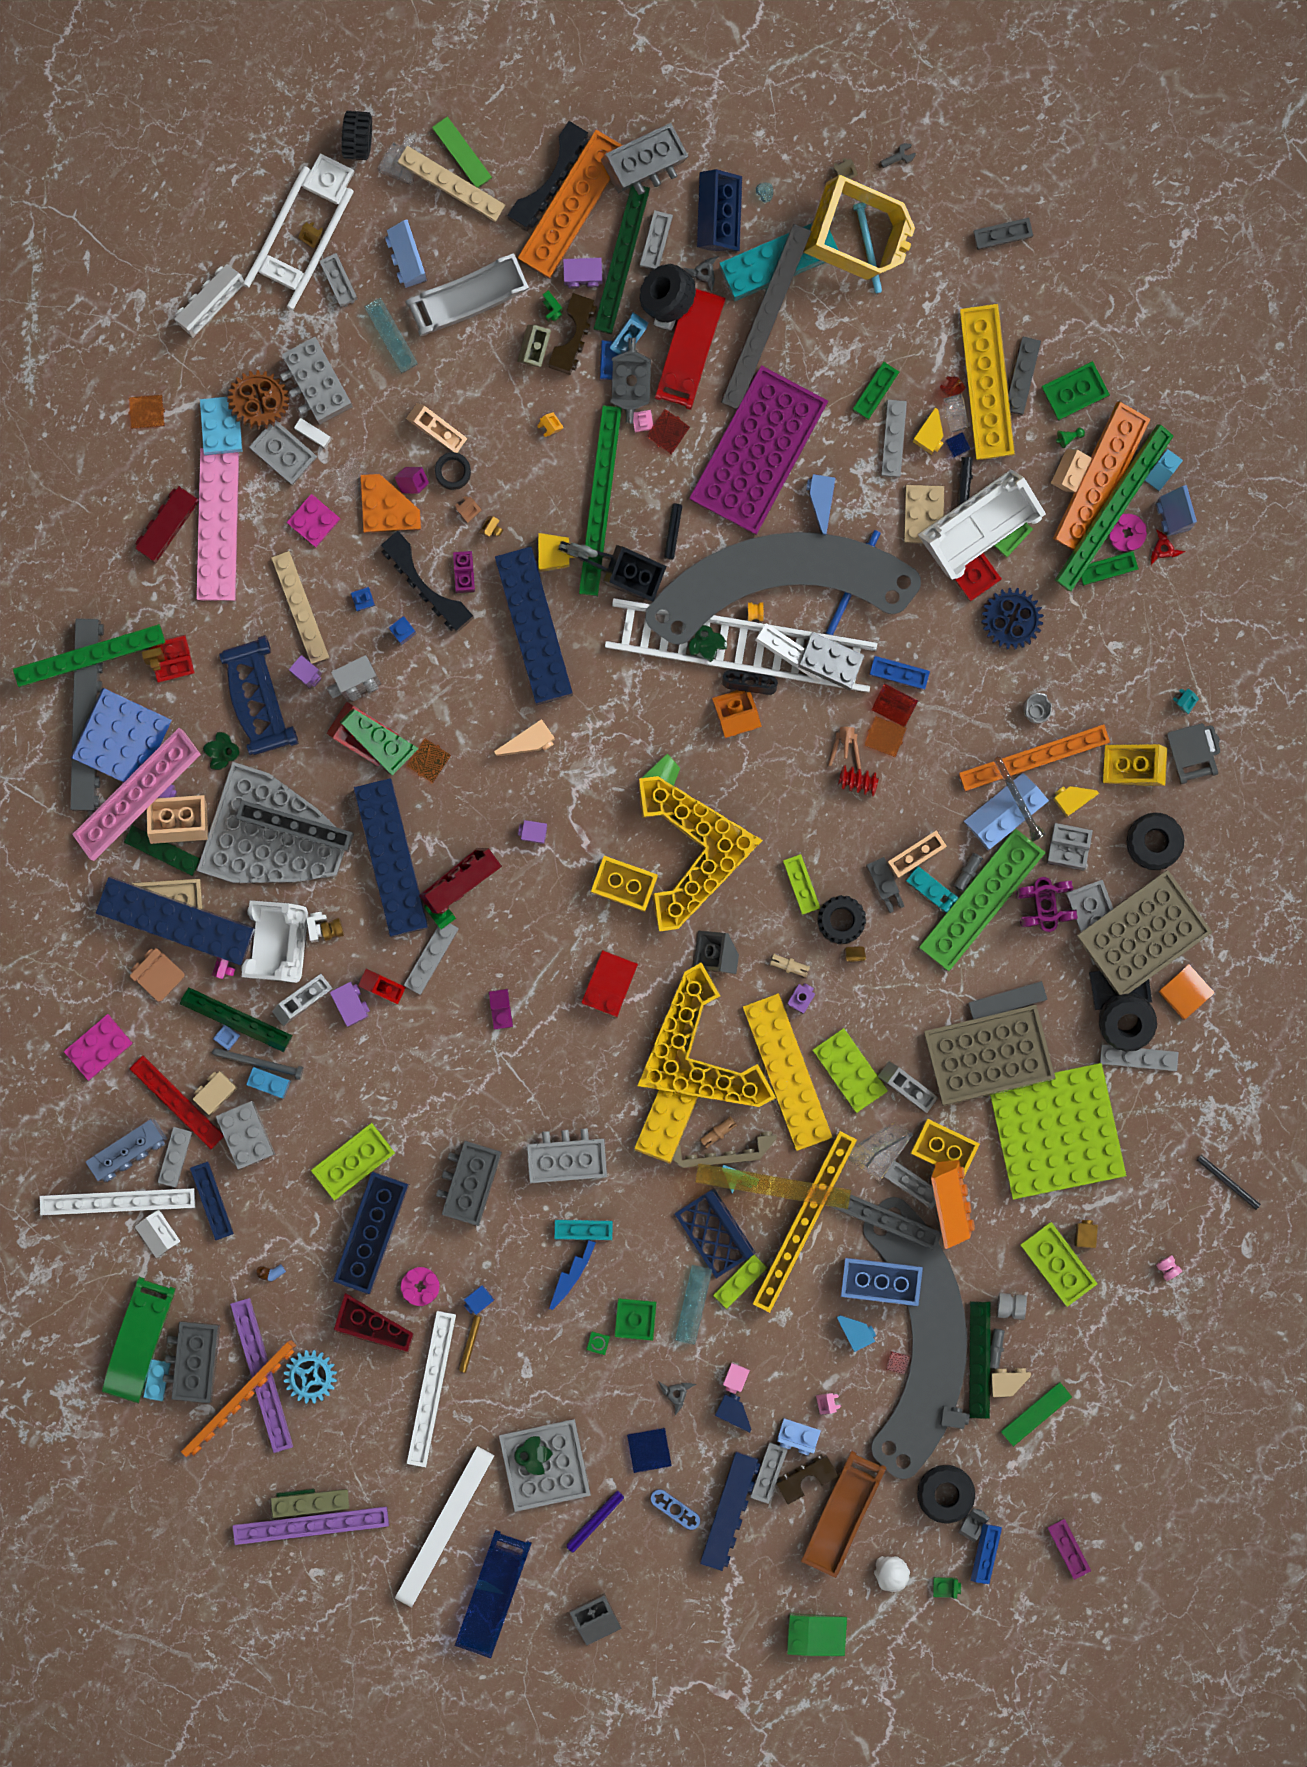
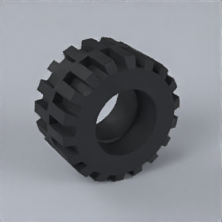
M346 111L342 126L341 149L343 158L367 160L370 156L372 142L371 113Z
M839 895L830 898L823 904L818 913L817 923L825 939L832 943L848 944L856 940L863 932L866 924V914L862 905L856 899H852L850 896ZM837 909H846L853 916V924L846 931H838L831 925L830 917Z

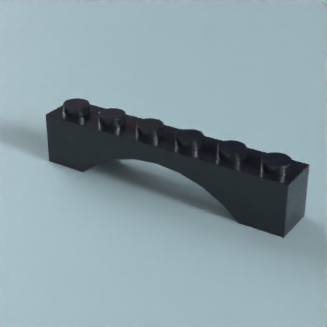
M571 121L567 122L559 135V157L552 175L537 191L516 201L507 215L508 220L525 231L536 225L538 221L536 217L540 211L542 213L548 206L547 200L550 196L553 197L559 188L557 186L560 180H565L569 173L567 169L571 164L574 165L579 158L578 152L581 148L584 149L589 142L587 131Z
M398 530L381 544L383 549L381 553L387 560L392 559L396 563L394 568L400 574L404 572L408 577L406 581L413 589L417 587L420 590L419 596L425 603L429 601L434 606L431 609L438 617L442 615L446 620L444 624L450 631L455 630L458 633L474 619L472 613L461 601L451 600L437 594L422 581L414 567L411 544Z

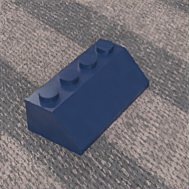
M717 169L700 172L697 248L709 251H740L742 176Z

